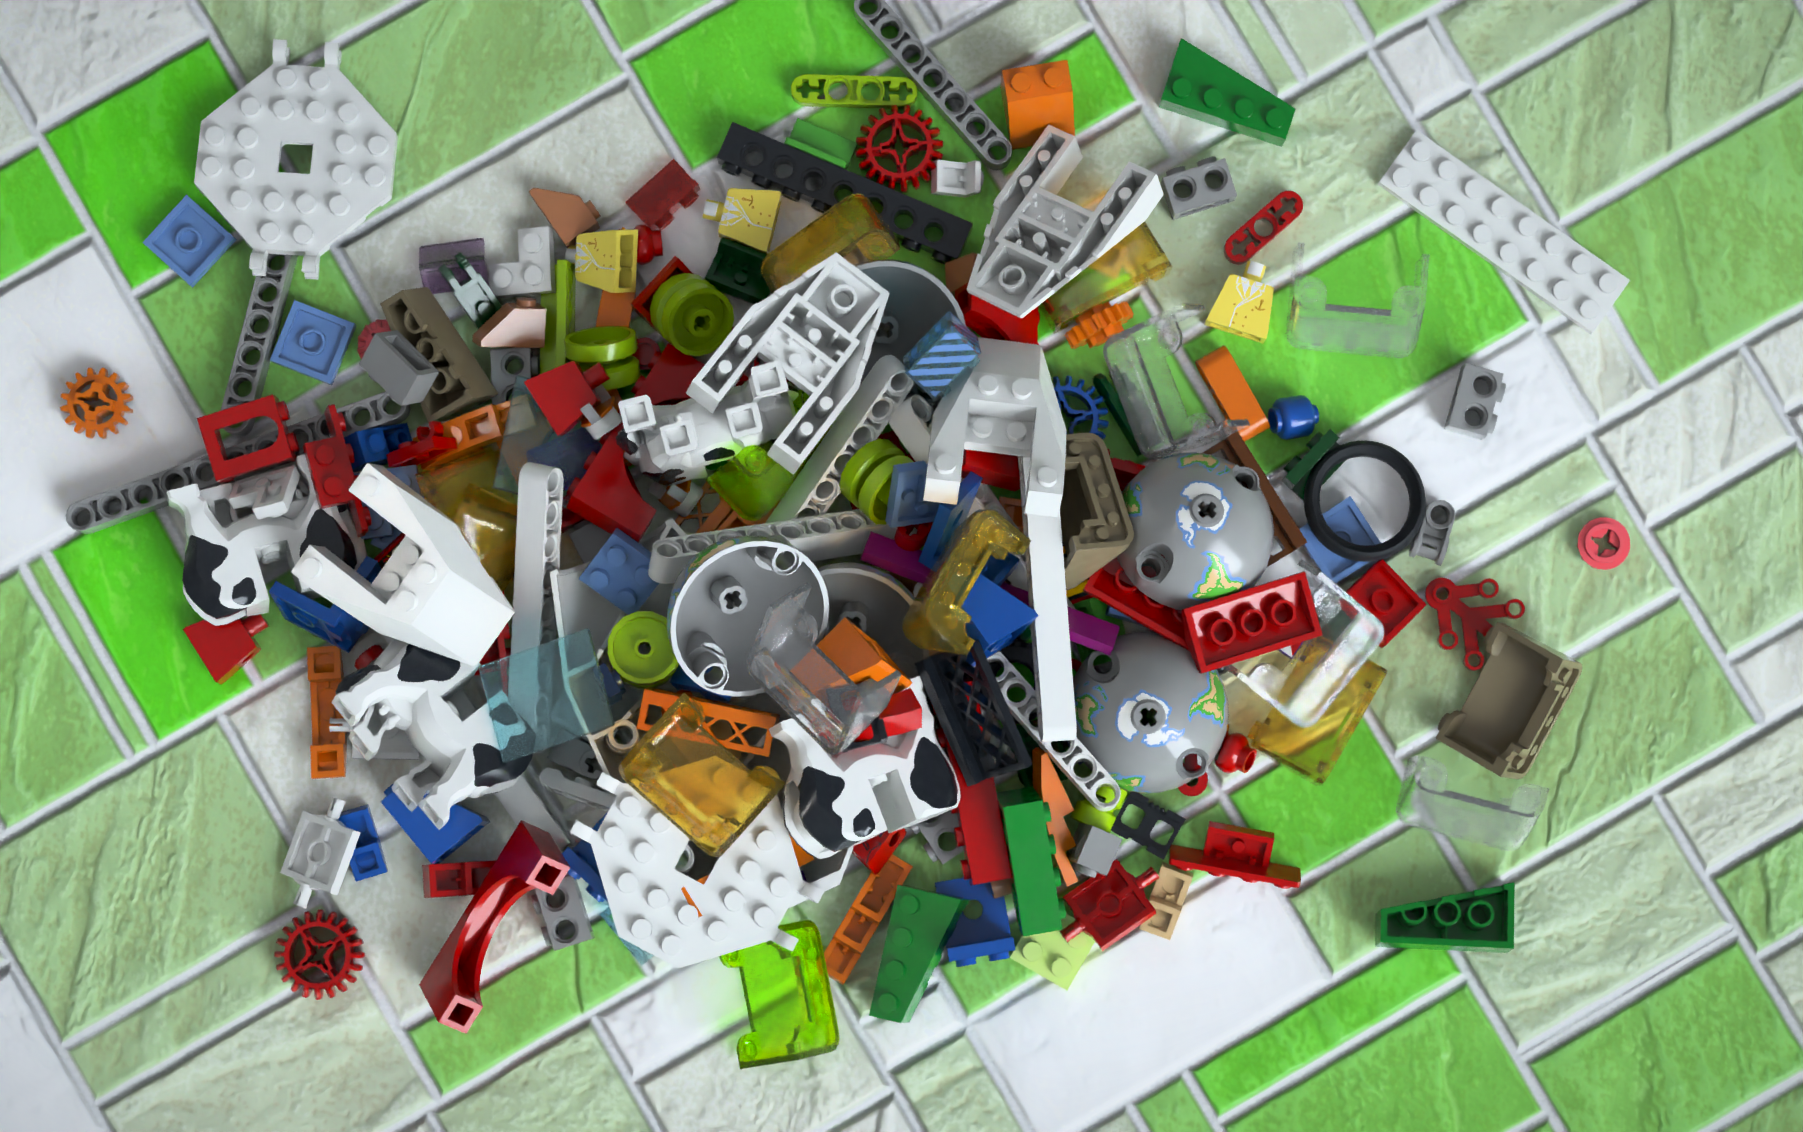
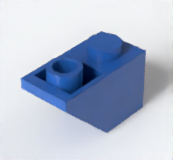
M407 423L356 431L344 437L345 444L350 443L353 449L354 463H351L353 472L362 471L367 463L381 466L388 464L386 454L398 450L399 444L412 441Z

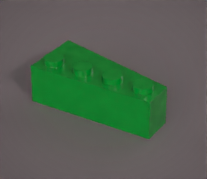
M1182 38L1159 104V108L1280 147L1283 146L1296 110V108Z
M1033 786L997 792L998 804L1004 816V819L1001 820L1006 845L1009 848L1007 852L1014 883H1011V891L1018 929L1023 937L1062 930L1061 919L1066 918V910L1063 898L1058 899L1056 887L1061 886V877L1058 866L1053 867L1051 858L1052 854H1056V845L1053 834L1048 835L1046 822H1051L1048 802H1043Z
M1515 882L1380 909L1375 914V947L1508 953L1514 949Z
M897 885L869 1016L897 1023L910 1022L927 988L928 981L935 967H937L942 957L941 954L949 938L952 936L957 926L956 923L962 911L965 910L969 899L908 885Z

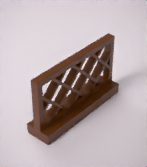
M1238 431L1202 452L1213 455L1221 451L1226 460L1239 467H1249L1257 473L1259 487L1269 504L1273 517L1274 538L1282 548V551L1274 556L1270 555L1267 567L1307 543ZM1237 480V482L1241 483L1243 487L1248 489V486L1245 482ZM1199 513V515H1200L1202 518H1204L1205 516H1207V515H1205V514H1203V513Z

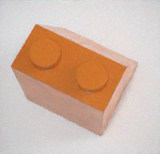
M1067 60L1002 70L1000 89L1012 150L1033 147L1048 124L1075 136L1073 90Z
M846 617L788 673L789 677L796 684L793 687L795 693L806 703L809 701L817 710L830 706L826 689L833 688L835 690L864 683L867 679L873 678L876 693L879 699L904 690L912 684V681L884 649ZM861 690L846 692L842 694L841 699L844 701L863 692Z

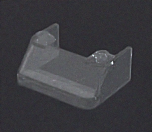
M1298 242L1292 255L1286 337L1292 346L1306 350L1393 358L1407 357L1415 350L1426 303L1430 254H1422L1416 262L1414 286L1407 285L1399 288L1393 295L1391 310L1326 304L1327 289L1325 284L1317 277L1302 275L1305 243Z
M1181 303L1113 335L1105 342L1103 355L1139 450L1149 459H1161L1198 448L1250 426L1248 419L1225 420L1217 424L1215 419L1207 413H1195L1187 416L1165 357L1177 352L1182 345L1183 337L1178 323L1205 311L1203 304Z
M1301 559L1297 565L1320 583L1313 592L1312 599L1317 616L1322 619L1319 623L1322 636L1306 640L1282 671L1270 663L1256 665L1247 676L1231 664L1223 668L1299 727L1306 728L1314 725L1380 644L1384 637V626L1378 618L1323 572Z
M807 582L768 606L747 657L746 665L754 681L827 753L836 755L846 749L884 711L902 674L896 670L878 682L873 679H867L858 687L814 644L818 636V626L815 618L803 609L812 588Z

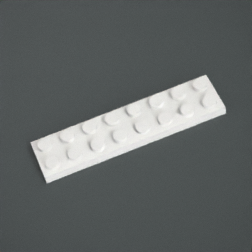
M1418 130L1415 131L1378 183L1380 187L1590 335L1595 331L1630 281L1627 277Z

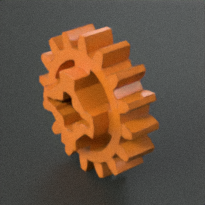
M1122 301L1119 304L1116 303L1113 306L1109 302L1101 303L1076 317L1075 322L1077 325L1066 332L1065 337L1072 349L1088 344L1089 348L1098 347L1124 332L1122 325L1128 322L1127 320L1133 318L1134 313L1127 301Z
M88 368L86 377L77 372L75 374L77 379L75 384L66 382L67 387L71 389L69 394L62 393L60 396L67 400V405L60 407V410L64 413H70L65 422L69 425L77 423L74 431L78 434H81L86 429V437L93 439L96 432L100 438L106 439L107 430L118 434L119 431L116 425L118 423L127 425L128 421L123 416L125 413H133V409L126 406V402H130L134 398L131 394H124L129 385L126 382L117 384L120 376L115 372L108 378V370L105 368H101L98 375L94 369ZM91 384V388H89L83 393H80L82 389H84L87 385ZM109 385L114 389L118 401H115L110 397V388H108ZM98 399H101L109 406L102 405L94 408L85 401L92 402V400L98 401ZM77 406L82 407L84 410L85 422L79 416ZM114 414L108 421L102 423L104 418Z

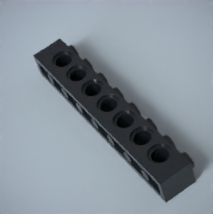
M732 122L717 156L718 164L723 165L721 170L730 175L739 177L740 173L751 177V182L761 188L769 190L770 186L780 189L782 190V196L795 202H799L800 198L812 203V209L820 213L829 215L830 211L841 215V221L857 228L860 224L872 228L871 233L885 240H889L890 236L902 241V247L919 253L920 249L932 254L931 259L944 265L961 257L973 228V223L734 122ZM756 151L763 155L761 163L754 166L747 164L745 161L747 154ZM781 164H788L793 168V172L787 178H780L775 174L776 168ZM810 177H819L823 181V185L819 190L811 191L805 187L806 180ZM841 189H847L853 194V198L850 202L842 204L836 201L834 198L835 194ZM870 202H878L883 207V211L877 216L868 215L864 209ZM906 214L910 216L913 224L907 229L898 228L894 221L899 215ZM930 227H937L942 231L943 236L939 241L932 242L925 237V231Z

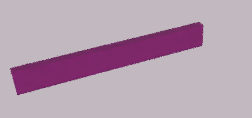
M871 531L860 560L929 587L938 582L936 579L940 575L918 562L922 553L921 550H903L896 544L895 540ZM1005 582L1000 586L1029 606L1028 591ZM1067 606L1070 641L1111 655L1120 626Z

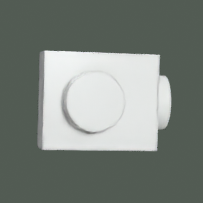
M946 160L932 161L937 167L931 170V194L966 198L981 192L984 182L981 161L973 160L968 163Z

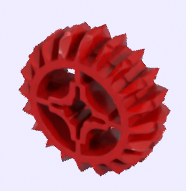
M892 105L891 115H887L886 110L881 108L879 109L880 120L873 115L868 117L869 123L873 126L872 128L867 125L860 127V131L867 137H857L856 143L865 148H860L855 152L856 157L866 158L859 163L861 170L871 167L866 174L867 179L871 180L878 175L876 183L884 185L885 181H888V188L895 190V184H901L902 193H906L908 182H911L913 188L917 190L920 188L918 177L927 183L931 180L926 170L931 171L937 167L931 160H942L943 154L935 151V149L943 147V141L939 139L932 140L940 134L939 128L928 130L933 123V119L928 117L921 122L922 110L918 109L914 116H911L909 105H905L903 114L898 113L897 105ZM901 125L909 126L918 131L924 141H918V138L910 139L906 137ZM892 126L891 138L886 142L880 143V146L872 147L877 135L885 128ZM897 134L899 135L902 147L908 148V150L904 149L902 163L899 161V155H897L896 150H890L891 147L895 148ZM919 151H926L922 162L916 168L907 172L906 162L908 158L918 155ZM880 156L881 159L892 160L896 165L897 173L881 167L874 157Z
M317 910L316 920H314L312 913L307 911L304 912L305 923L298 917H294L292 922L296 929L293 930L288 926L282 929L289 936V939L278 938L276 941L277 944L285 946L284 951L274 952L275 957H284L285 963L276 965V969L284 970L287 968L289 973L285 974L281 980L283 982H288L291 979L295 980L291 985V991L296 992L302 985L304 986L302 997L308 998L312 989H314L315 999L321 1000L325 989L328 997L333 998L336 996L334 986H337L341 992H345L348 988L343 981L344 979L351 983L357 981L356 976L350 973L352 969L355 971L363 970V966L354 963L355 958H364L365 952H355L354 946H360L364 941L363 939L352 941L351 936L358 932L357 927H352L346 931L344 928L348 925L349 919L344 917L337 924V912L332 911L328 919L325 920L324 910ZM318 926L325 927L334 931L338 936L323 943L316 936H313L309 929ZM302 937L306 954L296 965L294 957L295 947L299 938ZM344 944L345 962L341 971L338 972L334 962V954ZM315 946H318V949L330 947L323 955L325 963L322 964L321 960L309 962L317 954ZM316 966L324 974L327 973L331 980L315 982L306 978L302 973Z

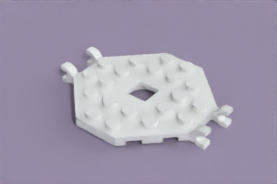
M273 39V64L201 121L194 184L252 249L249 269H252L253 276H266L268 254L304 256L301 271L305 273V279L318 280L320 256L330 249V245L343 235H348L364 222L366 216L379 206L382 207L392 199L398 136L392 127L340 71L342 52L339 50V43L325 42V67L288 65L290 48L287 47V40ZM286 144L313 146L310 174L279 172L281 148Z
M717 756L624 784L604 772L601 773L596 786L616 796L598 831L576 820L570 833L591 844L618 937L678 969L770 940L789 951L794 950L799 939L778 929V926L796 893L815 903H819L824 890L804 881L790 835L784 825V815L778 795L773 786ZM690 839L719 854V858L704 885L674 869ZM682 887H685L702 914L701 917L698 918L697 909L688 904L681 890Z

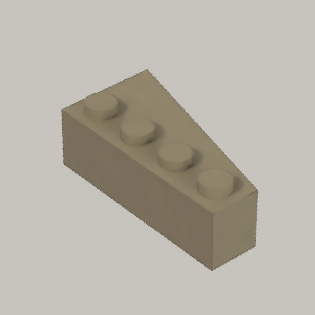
M428 287L401 290L380 303L391 331L398 330L439 371L423 402H420L428 424L430 421L441 422L454 419L498 394Z

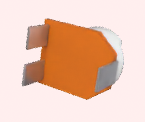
M602 384L595 388L601 399V404L593 408L588 403L580 409L585 415L581 426L587 429L594 440L617 427L622 421V417L613 407L615 396H610Z
M691 480L677 485L672 484L667 486L666 489L654 481L648 489L650 493L659 498V502L682 517L690 514L703 494L702 488Z

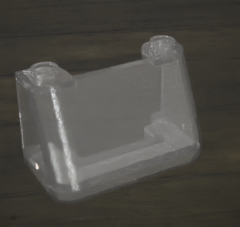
M1417 755L1407 760L1396 813L1398 819L1403 824L1501 850L1514 851L1524 845L1546 805L1549 788L1534 784H1524L1514 791L1511 798H1500L1499 803L1445 790L1448 778L1446 767L1440 761Z

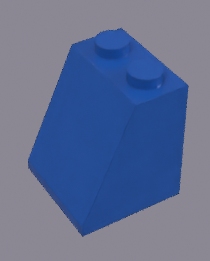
M968 565L957 571L953 567L949 568L939 575L936 579L938 582L924 592L926 598L919 605L922 614L947 649L979 640L986 658L1014 643L1039 616L1034 609ZM968 651L966 662L974 667L976 663L971 652Z
M393 784L384 791L387 797L380 801L431 864L443 862L490 823L486 816L456 803L450 808L448 822L438 830L419 806L411 812L392 791L391 787Z

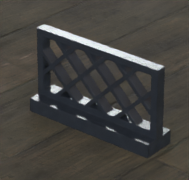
M979 640L948 650L938 651L914 663L967 786L975 785L985 779L1021 770L1032 765V761ZM968 651L973 656L976 663L975 667L966 662ZM964 672L973 678L972 686L963 681ZM981 684L987 688L989 699L980 693ZM977 703L987 709L985 717L976 711ZM994 716L1000 719L1003 729L993 724ZM991 734L1000 740L999 748L990 743ZM1008 746L1013 749L1018 762L1007 755Z

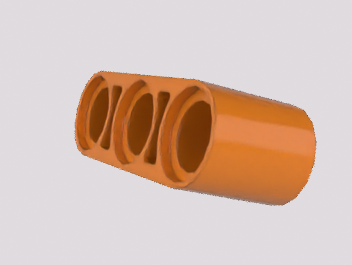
M1224 345L1195 361L1201 377L1233 433L1238 431L1245 442L1270 428L1266 415L1232 355Z

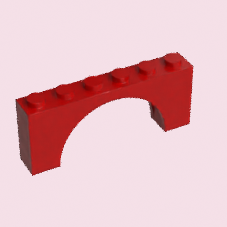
M968 283L955 290V299L963 313L966 326L974 330L982 338L1039 345L1037 342L1038 325L1040 322L1039 306L1021 319L968 293ZM964 449L961 478H965L972 471L982 477L981 483L1014 492L1020 489L1018 456Z
M668 343L662 353L658 350L654 353L647 366L651 369L650 373L646 378L641 375L631 392L635 394L634 397L649 396L652 405H676L691 398L686 392L693 379L705 364L690 355H685ZM621 421L617 427L601 437L599 443L603 446L598 454L592 451L583 466V469L587 471L583 478L575 477L566 493L571 496L566 508L610 534L616 528H619L639 543L650 526L657 510L640 497L628 478L624 465V450L617 444L615 438L618 432L624 428Z
M520 821L421 980L419 986L439 1023L467 1034L483 1008L480 997L481 969L488 945L500 921L509 908L530 890L538 888L554 895L569 871L570 866L549 832L525 821Z

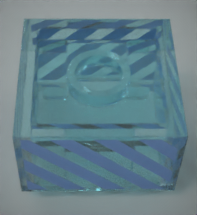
M949 310L903 356L905 373L933 400L939 395L945 397L951 391L949 385L968 366L974 368L980 362L978 356L981 354L978 337Z

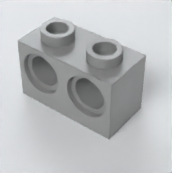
M1215 156L1198 161V167L1185 170V166H1180L1166 172L1167 176L1162 178L1161 186L1172 220L1235 201L1237 193L1225 158L1216 160ZM1210 174L1217 175L1221 179L1222 185L1216 189L1210 188L1206 185L1204 178ZM1178 184H1185L1189 187L1191 195L1187 198H1179L1175 195L1173 187Z
M530 348L490 349L491 383L498 392L496 396L492 397V404L497 405L508 401L509 396L513 392L520 391L530 395L534 411L535 408H540L524 381L539 375V357L533 356V351ZM521 359L524 362L523 370L516 375L509 374L507 367L510 361Z
M1465 363L1460 369L1444 430L1479 440L1484 439L1487 433L1492 434L1498 415L1493 414L1496 401L1501 403L1506 389V384L1502 383L1504 373ZM1482 379L1486 381L1489 386L1488 394H1478L1473 387L1474 380ZM1473 410L1479 414L1480 424L1478 426H1471L1466 422V411Z
M949 810L940 814L934 823L920 822L910 826L915 835L921 832L928 843L923 845L933 863L939 859L943 865L964 851L963 846L957 847L956 845L952 851H943L938 846V837L942 833L951 832L954 834V827H959L957 813L951 814Z
M1079 822L1073 836L1076 846L1066 853L1069 861L1072 862L1073 870L1095 878L1097 873L1107 876L1122 838L1092 825Z
M571 876L564 877L558 887L565 894V902L562 906L558 908L551 906L548 901L549 893L535 888L536 894L531 896L537 915L542 913L546 926L541 927L547 946L552 945L554 951L595 938L577 879L575 880ZM563 920H569L575 926V933L570 939H563L558 933V926Z

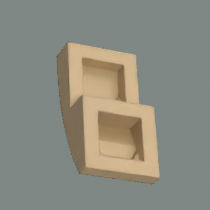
M1162 862L1158 872L1159 879L1155 881L1148 900L1155 908L1156 914L1139 926L1140 930L1168 940L1171 939L1194 873L1180 870L1173 865Z

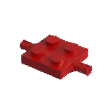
M1117 859L1114 860L1107 876L1097 873L1095 878L1090 877L1063 896L1064 901L1074 914L1075 921L1060 930V934L1068 943L1081 932H1084L1092 937L1103 952L1156 914L1155 908L1145 896L1144 888L1159 879L1158 874L1150 867L1135 878L1132 874L1126 872Z

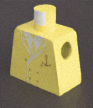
M729 188L725 203L706 200L703 218L720 222L718 229L720 238L736 241L748 248L769 254L782 194L780 191Z
M638 229L578 234L576 246H569L565 253V258L575 265L576 280L610 293L636 292Z
M1247 261L1242 277L1230 274L1204 325L1263 344L1268 335L1274 287L1261 283L1266 266L1257 262Z

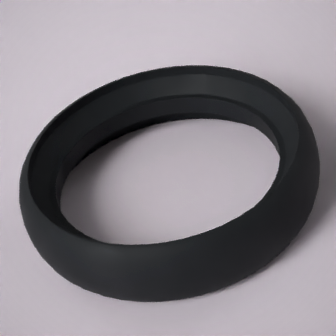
M1367 440L1348 442L1327 452L1311 470L1305 485L1303 499L1305 516L1316 538L1333 553L1349 560L1361 562L1385 559L1406 547L1417 534L1422 524L1426 507L1424 486L1414 465L1396 449L1383 443ZM1355 457L1375 458L1390 465L1403 479L1409 495V512L1403 527L1391 539L1376 545H1357L1339 537L1326 523L1320 507L1321 486L1329 471L1342 461Z

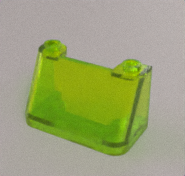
M801 389L798 390L799 396L793 401L796 414L810 397ZM832 425L794 475L770 458L764 449L751 445L743 448L730 461L717 468L706 481L740 517L748 521H757L766 515L785 496Z
M811 920L778 926V929L799 939L793 951H789L770 940L718 956L722 964L727 968L739 967L751 1033L742 1035L737 1043L736 1052L740 1069L800 1060L836 1050L839 1044V1029L821 936L818 927Z

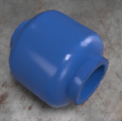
M1304 395L1279 398L1268 411L1270 430L1283 440L1310 436L1315 424L1319 421V412L1316 405H1312L1310 400Z

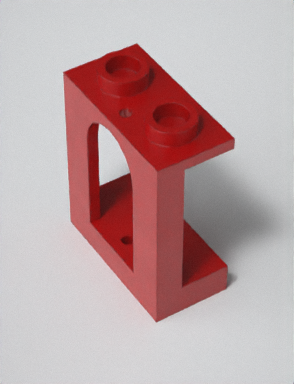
M272 394L197 418L215 480L218 483L226 484L235 481L234 477L287 460L296 461L295 452L300 451L295 433H289L286 420H290V415L285 401L279 402V398ZM262 416L269 417L275 421L278 426V437L273 445L228 460L219 429Z

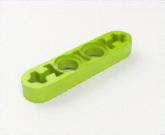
M804 74L794 79L791 85V93L794 101L801 106L891 109L892 105H897L898 109H904L905 105L911 107L917 99V86L914 81L906 77ZM819 82H825L823 88L825 99H819V92H810L808 98H802L801 92H796L797 89L802 88L803 83H809L811 89H820ZM834 83L844 84L847 88L846 96L839 100L833 99L828 92L831 85ZM866 84L878 86L880 94L875 100H866L861 95V90ZM884 84H890L889 91H899L900 86L905 85L907 91L912 92V95H907L906 100L901 101L899 100V95L889 94L890 101H883L885 97Z

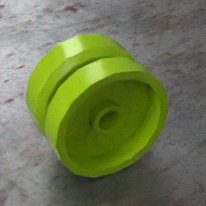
M683 273L672 276L662 283L653 295L650 306L653 326L663 338L685 355L702 356L712 353L719 348L732 330L734 323L733 306L727 296L700 275Z
M623 326L592 327L575 331L564 338L565 356L572 361H576L583 372L598 362L602 364L610 377L609 380L602 383L606 390L631 385L637 382L641 376L639 360L632 356L638 348L636 332L632 328Z
M888 439L871 441L860 448L847 462L841 473L839 483L841 494L875 524L886 525L885 519L893 465L914 461L905 456Z
M636 611L624 616L613 627L608 638V657L613 670L617 671L625 684L637 689L656 688L666 684L676 672L679 663L668 639L666 617L652 611ZM645 644L646 648L651 646L650 652L646 655L640 654L639 646Z

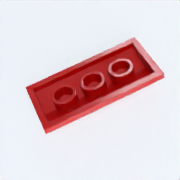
M1117 557L1091 575L1083 589L1084 592L1189 651L1185 642L1182 610L1162 605L1142 593L1127 577ZM1141 567L1145 576L1150 578L1157 576L1152 567Z
M1305 571L1182 609L1185 642L1200 674L1322 636Z

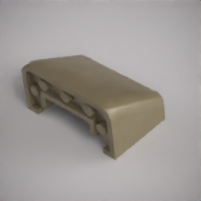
M1093 433L1066 434L1065 474L1060 505L1062 541L1067 553V558H1064L1066 590L1075 588L1123 553L1130 546L1134 538L1133 526L1106 444L1103 439Z
M1497 622L1495 626L1489 629L1484 639L1486 651L1491 655L1461 711L1456 710L1451 714L1446 713L1440 720L1436 739L1500 777L1521 779L1532 767L1582 672V664L1504 623Z

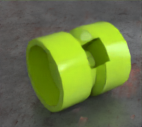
M1100 787L1096 791V797L1105 799V803H1109L1115 798L1113 790L1109 787ZM1120 788L1121 796L1117 806L1105 812L1097 810L1084 797L1083 800L1076 802L1070 818L1110 833L1116 820L1113 812L1114 810L1121 809L1128 792Z

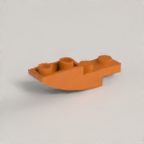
M525 394L497 405L490 404L442 423L444 428L442 437L456 438L458 449L421 464V468L425 470L482 450L484 449L483 446L539 427L530 395ZM417 436L413 438V441L420 442Z

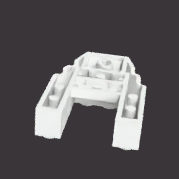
M1048 124L994 200V211L990 224L986 225L984 232L985 240L981 253L977 254L967 286V292L1022 319L1148 218L1164 195L1157 174L1129 161L1094 212L1057 196V193L1083 156L1075 136Z
M836 252L804 272L799 278L788 285H784L774 291L769 297L752 305L693 379L686 394L713 414L757 356L766 363L776 360L781 361L785 378L810 396L767 453L770 458L794 475L859 389L890 293Z
M977 337L976 340L979 347L972 343L971 347L974 350H968L966 355L976 356L969 362H961L959 367L964 368L954 375L933 413L923 501L957 505L964 449L1030 457L1024 513L1058 517L1063 495L1067 430L1042 346Z
M367 463L349 488V491L406 535L372 584L326 547L316 545L308 546L291 570V573L315 592L376 632L460 662L477 666L515 613L514 609L493 577L488 575L480 562L479 556L462 535L458 524L381 465Z

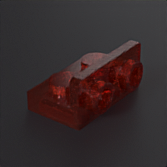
M673 159L626 201V205L652 231L657 228L663 230L675 219L673 214L683 206L686 209L698 199L699 195L697 192L701 189L696 180H693Z

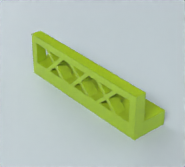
M567 259L557 260V264H555L556 293L541 294L540 305L546 308L545 346L540 348V374L572 361L565 356L564 338L575 332L576 278L575 265Z

